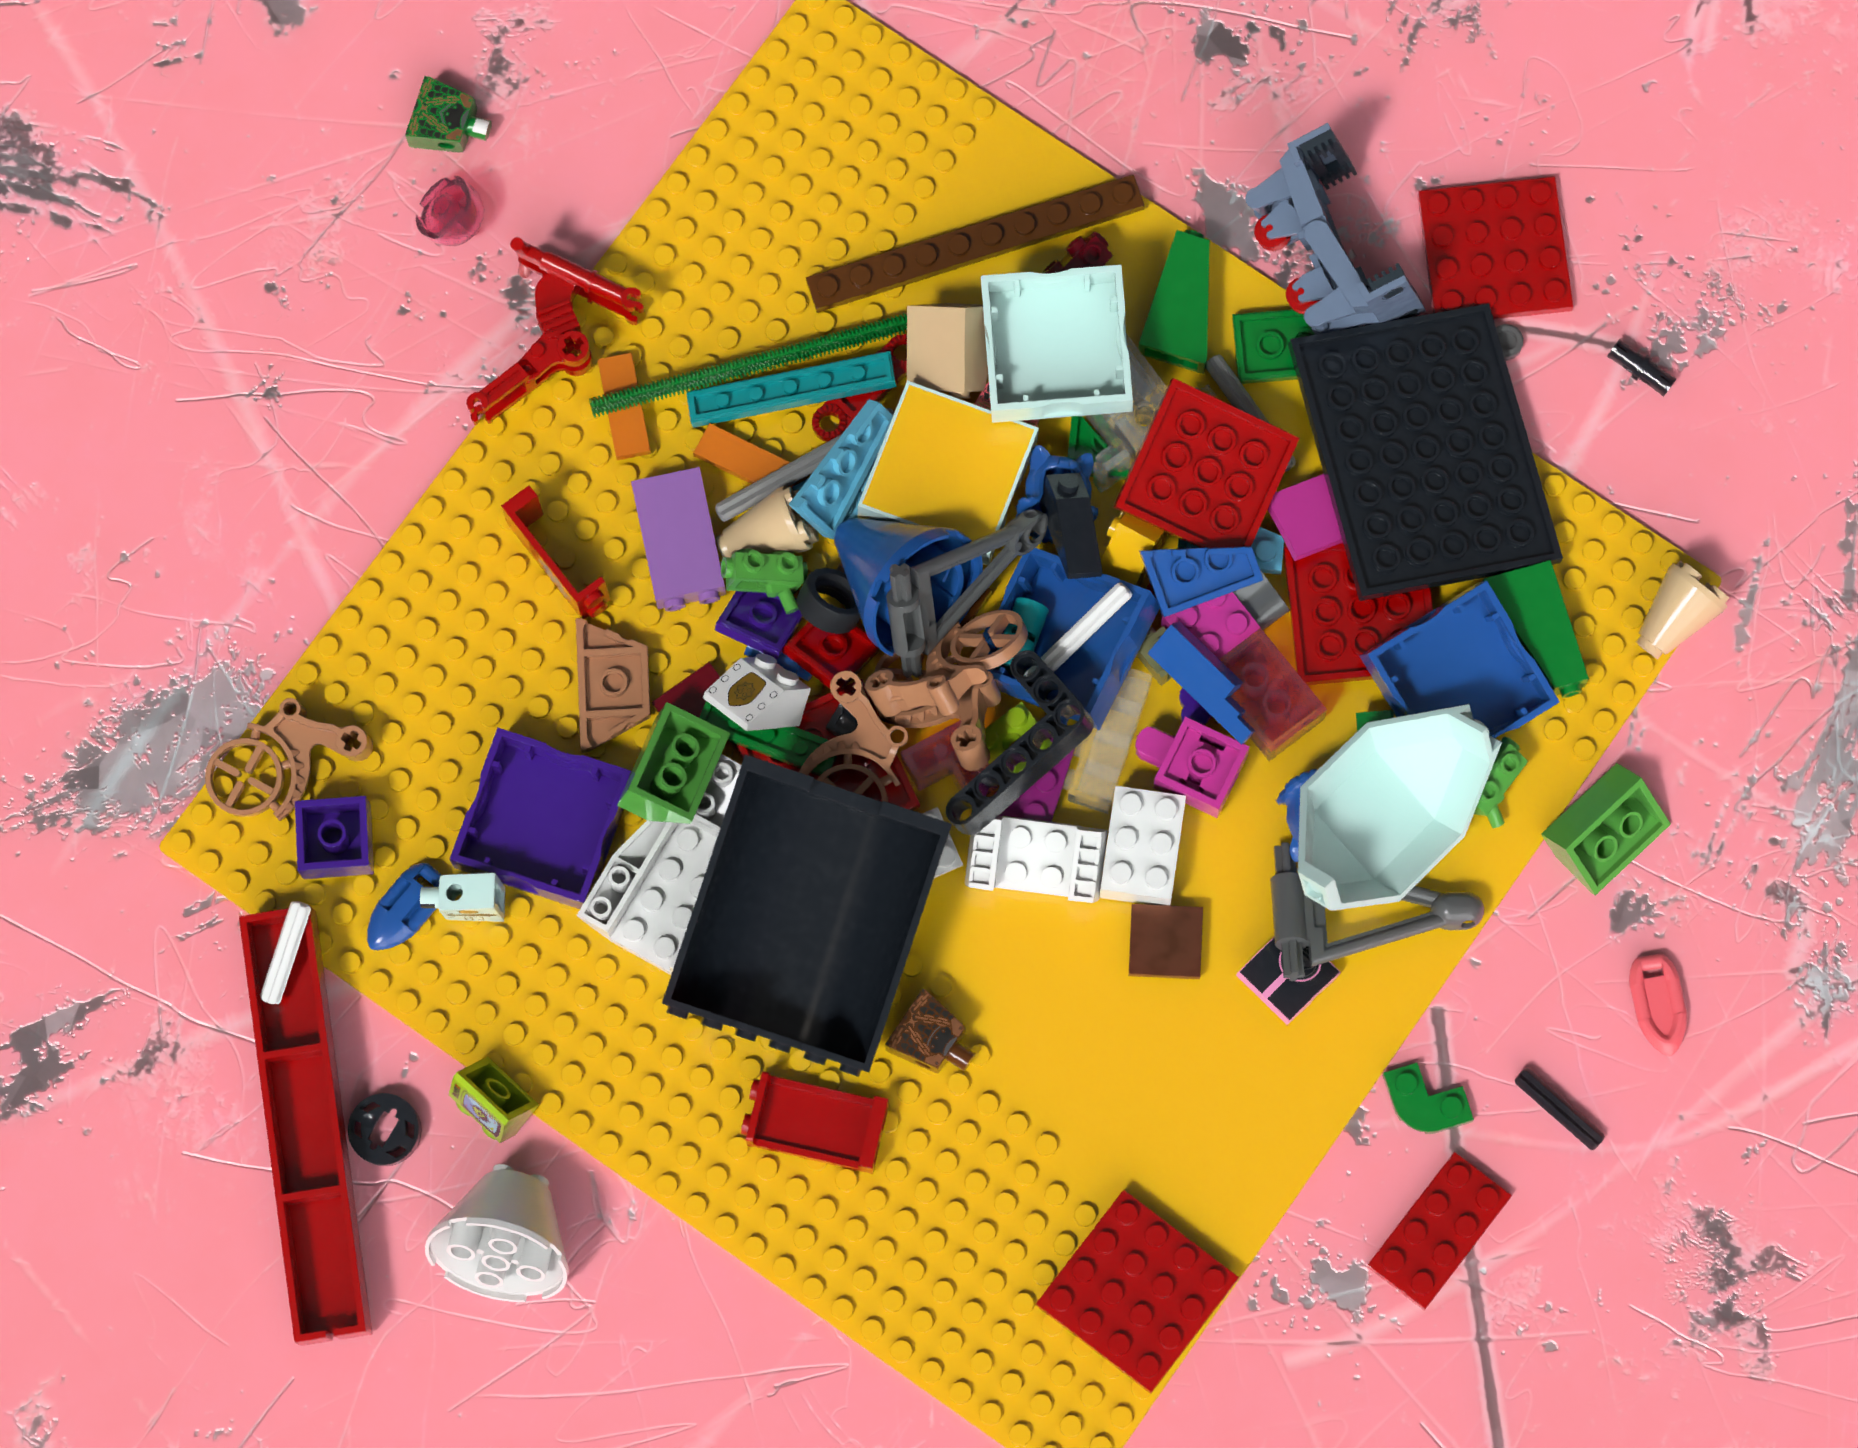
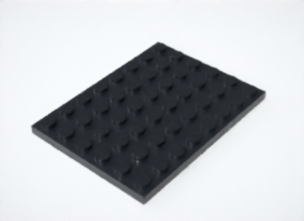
M1489 304L1290 339L1288 347L1359 601L1495 576L1551 560L1552 565L1559 564L1562 561L1563 556Z

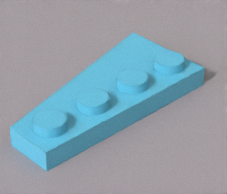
M870 399L866 402L789 503L792 509L824 537L835 538L837 527L843 522L879 453L893 415L880 402Z

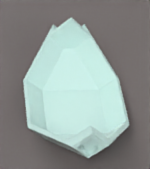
M1469 704L1367 722L1300 787L1298 874L1304 894L1331 911L1399 902L1465 837L1502 744L1501 741L1489 735V730L1481 721L1473 720Z

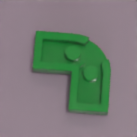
M1418 1063L1383 1073L1382 1076L1397 1118L1410 1128L1425 1132V1134H1435L1474 1121L1463 1086L1428 1096Z

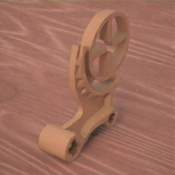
M995 610L984 613L970 620L962 628L959 622H957L928 654L924 677L916 681L897 680L891 670H880L869 676L864 684L865 689L877 712L882 717H892L901 711L911 710L919 706H936L941 715H951L959 709V699L972 685L982 684L987 680V670L1006 663L1023 648L1028 637L1027 628L1021 616L1011 610ZM1008 624L1018 626L1015 635L1002 633ZM987 627H990L988 634L995 647L1001 648L989 655L990 648L983 634H976ZM963 647H976L970 658L961 656Z
M885 653L875 667L874 673L880 670H891L897 680L914 681L912 677L906 678L903 675L902 669L888 668L895 660L900 658L896 653L893 656ZM921 653V662H923L924 653ZM922 670V675L918 679L924 677L926 670ZM987 670V680L982 684L972 685L959 699V709L951 715H941L936 706H919L911 710L901 711L892 717H882L880 715L879 717L880 720L888 724L904 728H924L938 725L950 719H960V727L953 732L951 744L961 766L966 770L976 771L986 766L990 760V752L985 742L984 720L987 707L998 705L1001 701V693L992 673Z
M851 671L839 672L831 680V693L856 718L858 722L857 728L849 734L837 736L819 746L804 762L799 773L809 776L812 770L823 761L843 754V764L826 770L817 780L836 786L828 778L829 775L844 769L858 770L869 777L854 793L862 795L875 781L881 792L882 801L888 802L884 786L891 782L895 786L900 785L899 780L890 767L899 748L907 743L909 739L908 732L901 726H893L888 729L873 709L858 675ZM842 678L845 681H849L851 678L854 679L856 684L852 687L856 689L855 693L852 696L847 693L840 696L837 692L841 688L837 685L839 680ZM895 730H901L904 733V740L901 743H894L891 739V735ZM852 754L861 755L875 761L887 772V775L879 779L871 770L852 764Z
M287 698L281 702L280 712L267 725L247 724V729L252 730L250 738L231 740L214 752L206 767V788L214 803L227 813L240 817H250L261 814L271 808L276 818L282 821L294 810L295 801H300L307 789L311 774V750L314 746L324 745L349 760L358 762L369 757L373 749V741L366 732L357 726L350 725L342 728L333 724L307 719L306 708L297 700ZM297 707L296 713L290 715V711ZM263 733L274 738L284 749L288 760L281 762L278 755L269 746L259 741L260 734ZM351 738L361 742L358 749L353 747L351 750V747L348 745V741ZM244 745L256 746L245 766V771L248 774H252L266 751L271 756L276 767L277 780L275 788L273 789L250 777L248 779L249 784L270 796L265 802L255 808L247 810L234 809L245 788V784L238 781L224 804L214 789L213 775L215 767L237 778L241 777V771L221 761L220 758L235 747ZM291 768L290 788L284 802L280 805L277 800L284 786V770Z

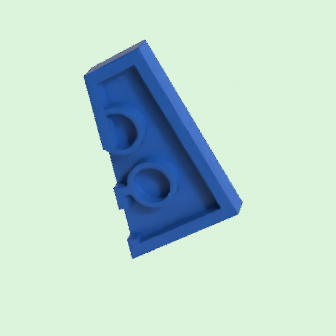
M1251 546L1139 550L1163 617L1263 581Z

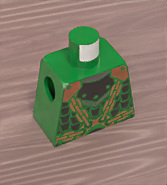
M425 76L405 136L409 147L461 153L465 150L469 136L487 141L492 121L476 117L478 108L472 96Z

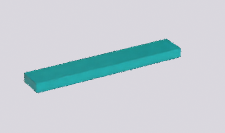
M890 351L698 389L696 391L693 390L692 392L688 391L686 394L690 422L692 427L695 428L709 425V423L715 424L894 388L897 385L892 355Z

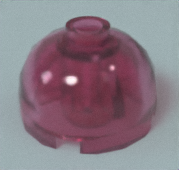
M455 176L456 179L453 180L445 177L431 186L420 202V205L424 207L421 217L416 214L417 229L432 242L442 246L456 247L466 243L479 232L484 219L485 208L481 195L459 176Z

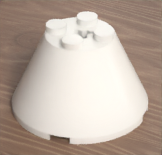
M495 1165L493 1171L485 1174L430 1231L425 1244V1254L431 1266H435V1263H437L445 1271V1279L464 1290L491 1299L526 1302L527 1296L542 1294L541 1298L544 1300L559 1293L566 1284L569 1268L552 1196L548 1189L549 1181L541 1175H528L514 1171L508 1165Z

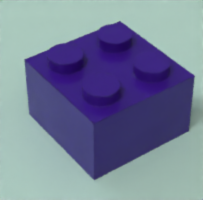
M366 796L295 801L297 868L303 879L374 874L371 804Z

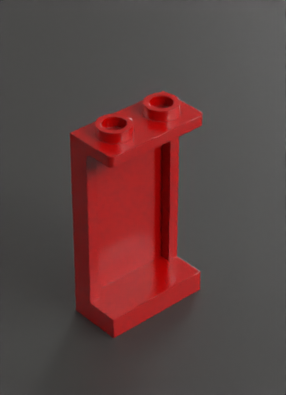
M762 1071L760 1080H753L749 1100H754L755 1102L752 1114H745L741 1134L746 1135L747 1146L873 1174L889 1108V1099L874 1096V1099L845 1093L771 1076L769 1072Z

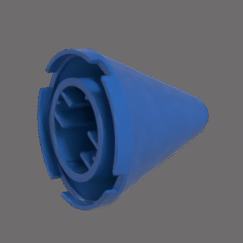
M860 518L848 519L837 527L834 538L835 546L866 634L875 646L889 656H893L895 653L886 599L887 593L891 589L890 567L893 564L900 567L905 563L910 568L972 542L971 539L953 528ZM982 556L930 577L936 623L983 572ZM967 611V612L961 617V619L958 621L959 624H960V622L963 620V618L966 616V614L968 613V611Z

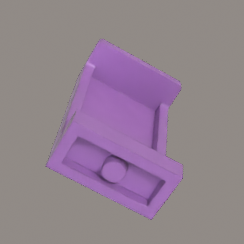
M700 467L631 481L657 608H665V611H677L685 608L686 603L699 601L700 604H710L719 601L720 596L726 595V590L721 576V566Z

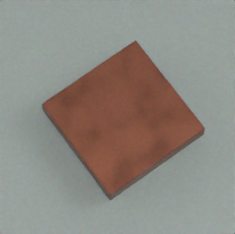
M1132 904L1129 976L1200 980L1203 907Z

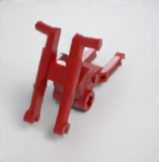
M519 237L513 238L510 246L519 256V276L527 278L531 275V272L542 276L535 288L536 318L542 335L516 364L479 392L469 395L466 404L471 413L473 424L477 425L479 423L478 416L480 414H485L486 422L491 424L494 419L558 371H565L571 376H581L590 370L593 360L589 342L586 336L581 333L580 324L573 310V300L576 294L587 299V302L590 304L594 302L625 317L629 324L637 325L638 318L631 313L634 311L644 313V306L642 303L629 298L634 297L636 300H640L642 298L640 290L634 287L626 288L599 275V272L596 270L592 272L559 255L545 252L526 243ZM574 350L576 354H580V355H578L577 357H575V355H574L573 353H570V352H572V351ZM476 402H481L480 405L474 407V404Z

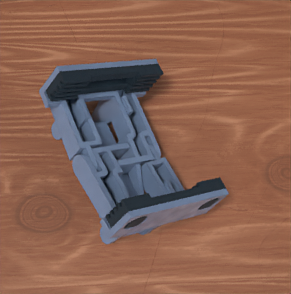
M1326 123L1288 143V151L1279 160L1281 168L1261 184L1249 190L1245 200L1259 219L1255 225L1254 234L1264 249L1278 251L1300 240L1307 251L1313 249L1315 252L1309 256L1315 269L1294 279L1286 289V299L1292 309L1299 314H1304L1305 322L1312 327L1315 335L1355 328L1361 325L1366 326L1416 317L1425 312L1426 309L1399 263L1395 264L1396 270L1389 267V274H1386L1383 270L1381 271L1383 277L1380 278L1378 274H1375L1376 280L1372 281L1371 278H1366L1361 266L1355 268L1345 252L1327 207L1331 202L1322 184L1328 190L1330 189L1329 183L1336 186V179L1341 183L1343 182L1342 176L1345 175L1349 179L1348 173L1352 172L1355 176L1357 172L1329 124Z

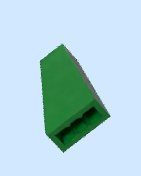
M1176 230L1138 344V354L1204 374L1207 364L1210 240L1205 239L1201 233L1193 230H1185V232Z
M1551 560L1484 578L1483 581H1488L1512 621L1520 643L1529 655L1534 658L1555 695L1561 694L1562 698H1568L1581 693L1589 677Z

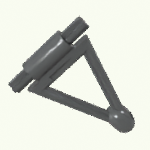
M1036 509L1025 510L1007 523L1005 528L910 568L905 563L900 567L896 564L890 567L891 589L888 591L886 599L894 652L901 657L903 675L906 678L912 675L917 678L922 675L921 653L928 655L1017 555L1023 556L1041 544L1048 525V517L1045 513ZM1032 532L1040 535L1037 539H1029V535ZM1006 545L936 623L930 577Z
M1289 843L1274 846L1276 875L1272 876L1270 882L1275 946L1282 953L1283 978H1289V981H1297V978L1305 977L1304 947H1309L1310 967L1437 928L1468 930L1478 925L1484 915L1483 902L1474 893H1441L1415 886L1401 900L1429 907V913L1328 943L1325 907L1304 894L1300 877L1296 870V862L1290 856ZM1469 920H1470V921H1473V922H1471V923H1463V922L1469 921Z

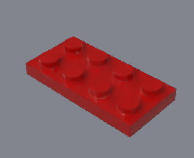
M1454 1152L1368 1263L1367 1267L1425 1311L1512 1195Z

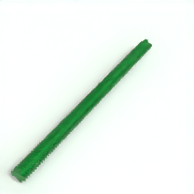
M903 313V316L900 314L899 317L895 316V318L891 317V319L878 320V323L874 321V324L870 322V325L866 323V326L862 324V327L857 326V328L841 330V333L836 331L837 334L833 332L832 335L829 333L828 336L824 335V337L820 336V338L816 337V339L811 338V341L807 339V342L803 340V343L799 341V344L795 343V345L791 344V346L778 347V350L774 348V351L770 349V352L766 350V353L762 351L761 354L745 356L744 359L740 357V360L736 358V361L733 359L732 362L719 363V366L715 364V367L711 365V368L707 366V369L703 367V370L699 368V371L694 370V373L690 371V373H682L681 376L678 374L677 377L673 375V378L670 376L669 379L657 380L656 383L652 381V384L648 382V385L644 383V386L640 384V387L636 385V388L632 386L631 390L627 388V390H619L618 393L615 391L614 394L610 392V395L607 393L606 396L594 397L593 400L589 398V404L593 416L596 418V413L600 416V412L604 415V411L609 414V410L611 413H613V409L617 412V408L621 411V407L625 410V405L629 409V404L633 408L634 403L638 406V402L642 405V401L646 404V400L649 403L651 402L650 399L655 402V397L659 401V396L663 399V395L667 398V394L670 397L672 396L671 393L676 396V392L680 395V391L684 394V390L688 393V388L692 392V387L696 391L697 386L701 389V385L703 388H705V384L709 387V383L713 386V382L717 385L718 380L722 384V379L725 383L726 378L730 381V377L734 380V376L738 379V375L743 378V374L747 377V372L751 376V371L755 375V370L759 374V369L763 372V368L768 371V367L770 370H772V366L776 369V365L780 368V364L784 367L785 362L788 366V361L792 365L794 360L796 364L797 359L799 362H801V358L805 361V357L809 360V356L814 359V354L816 358H818V353L822 357V352L826 355V351L830 354V350L834 353V349L839 352L838 348L843 351V347L847 350V346H849L851 349V344L855 348V343L859 347V342L863 345V341L868 344V340L870 343H872V339L876 342V338L880 341V337L884 340L885 335L888 339V334L892 338L894 333L896 337L897 332L901 335V331H903V334H905V330H907V315Z

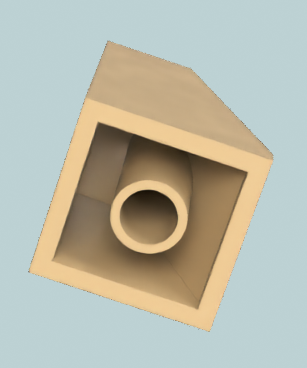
M956 303L907 305V380L938 392L948 391L949 396L955 398H970V392L984 391L988 377L983 305Z

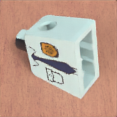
M495 873L441 875L439 887H421L420 905L421 908H439V912L446 920L504 922L505 886ZM462 895L460 899L455 901L457 896Z

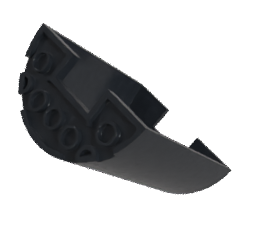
M745 755L662 1004L668 1006L666 1013L687 1019L688 1014L691 1013L702 1017L700 1024L720 1031L723 1024L736 1028L734 1033L736 1036L755 1042L758 1035L770 1039L769 1047L790 1053L791 1047L805 1051L804 1059L825 1065L827 1059L841 1063L840 1071L858 1077L861 1070L870 1072L952 824L886 801L881 802L815 780L814 777Z

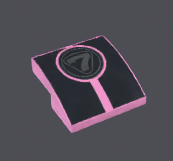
M1274 936L1236 976L1288 1025L1311 1004L1315 997L1336 980L1341 972L1330 961L1310 967L1309 947H1304L1305 977L1297 978V981H1289V978H1283L1282 953L1275 946Z

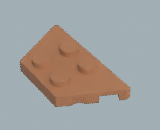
M576 618L580 746L582 753H588L651 718L649 658L646 645L634 640H627L618 633L596 627L582 618Z

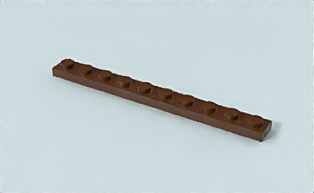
M1133 174L806 277V283L816 312L819 313L1144 210L1145 205Z

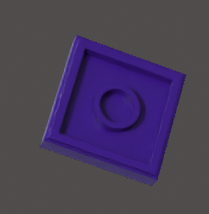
M736 591L716 622L715 631L778 660L784 646L790 641L804 617L799 609L793 613L786 614L778 596L773 598L768 597L766 593Z

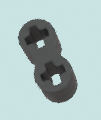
M1261 571L1263 581L1236 590L1233 593L1259 624L1261 631H1263L1288 613L1290 609Z

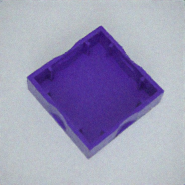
M497 727L481 771L477 795L465 815L450 857L453 867L471 874L495 873L504 885L581 909L602 873L624 811L617 804L632 771L584 755L564 753L544 742Z

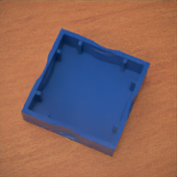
M1034 548L1021 557L1006 587L999 610L1012 611L1015 600L1018 597L1034 600L1049 609L1034 652L1040 658L1114 585L1121 582L1132 593V597L1054 672L1093 718V728L1100 730L1159 611V605L1150 590L1107 574H1102L1101 577L1067 579L1059 556ZM987 627L983 633L990 648L988 655L996 652L998 648L995 647L988 634L990 627ZM995 667L988 670L992 673L1000 692L1040 707L1016 678L1009 674L1005 668L1001 667L999 670ZM1058 690L1049 692L1045 701L1054 699L1058 694ZM1080 714L1073 715L1070 719L1078 721Z
M1487 580L1477 582L1359 655L1396 717L1469 704L1473 720L1481 721L1489 730V735L1497 738L1505 732L1521 727L1560 702L1534 658L1529 655L1520 643L1512 621Z

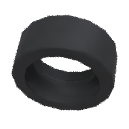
M821 568L815 569L807 576L796 599L798 609L803 617L813 626L825 632L842 634L853 630L861 617L846 574L836 569ZM818 593L836 598L846 609L829 604Z

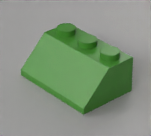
M666 702L652 724L617 806L648 821L691 824L730 733Z
M1616 763L1541 835L1555 857L1596 896L1671 824L1643 779Z

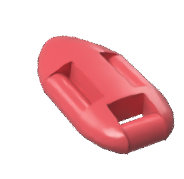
M1659 953L1637 958L1632 963L1629 974V984L1637 1022L1644 1036L1654 1048L1664 1055L1672 1056L1678 1051L1683 1042L1687 1025V1011L1678 972L1673 962L1663 954ZM1661 968L1662 976L1643 979V971Z

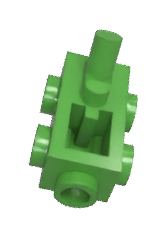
M741 549L734 552L731 557H723L721 576L726 578L727 591L766 593L768 597L773 598L778 596L786 614L798 610L793 594L805 582L808 574L807 563L803 562V556H796L788 551H775L770 554H763L754 549Z
M1503 737L1501 740L1502 744L1474 812L1476 815L1487 816L1492 828L1500 827L1505 823L1498 804L1505 798L1504 793L1528 763L1519 753L1521 750L1519 745L1508 737Z

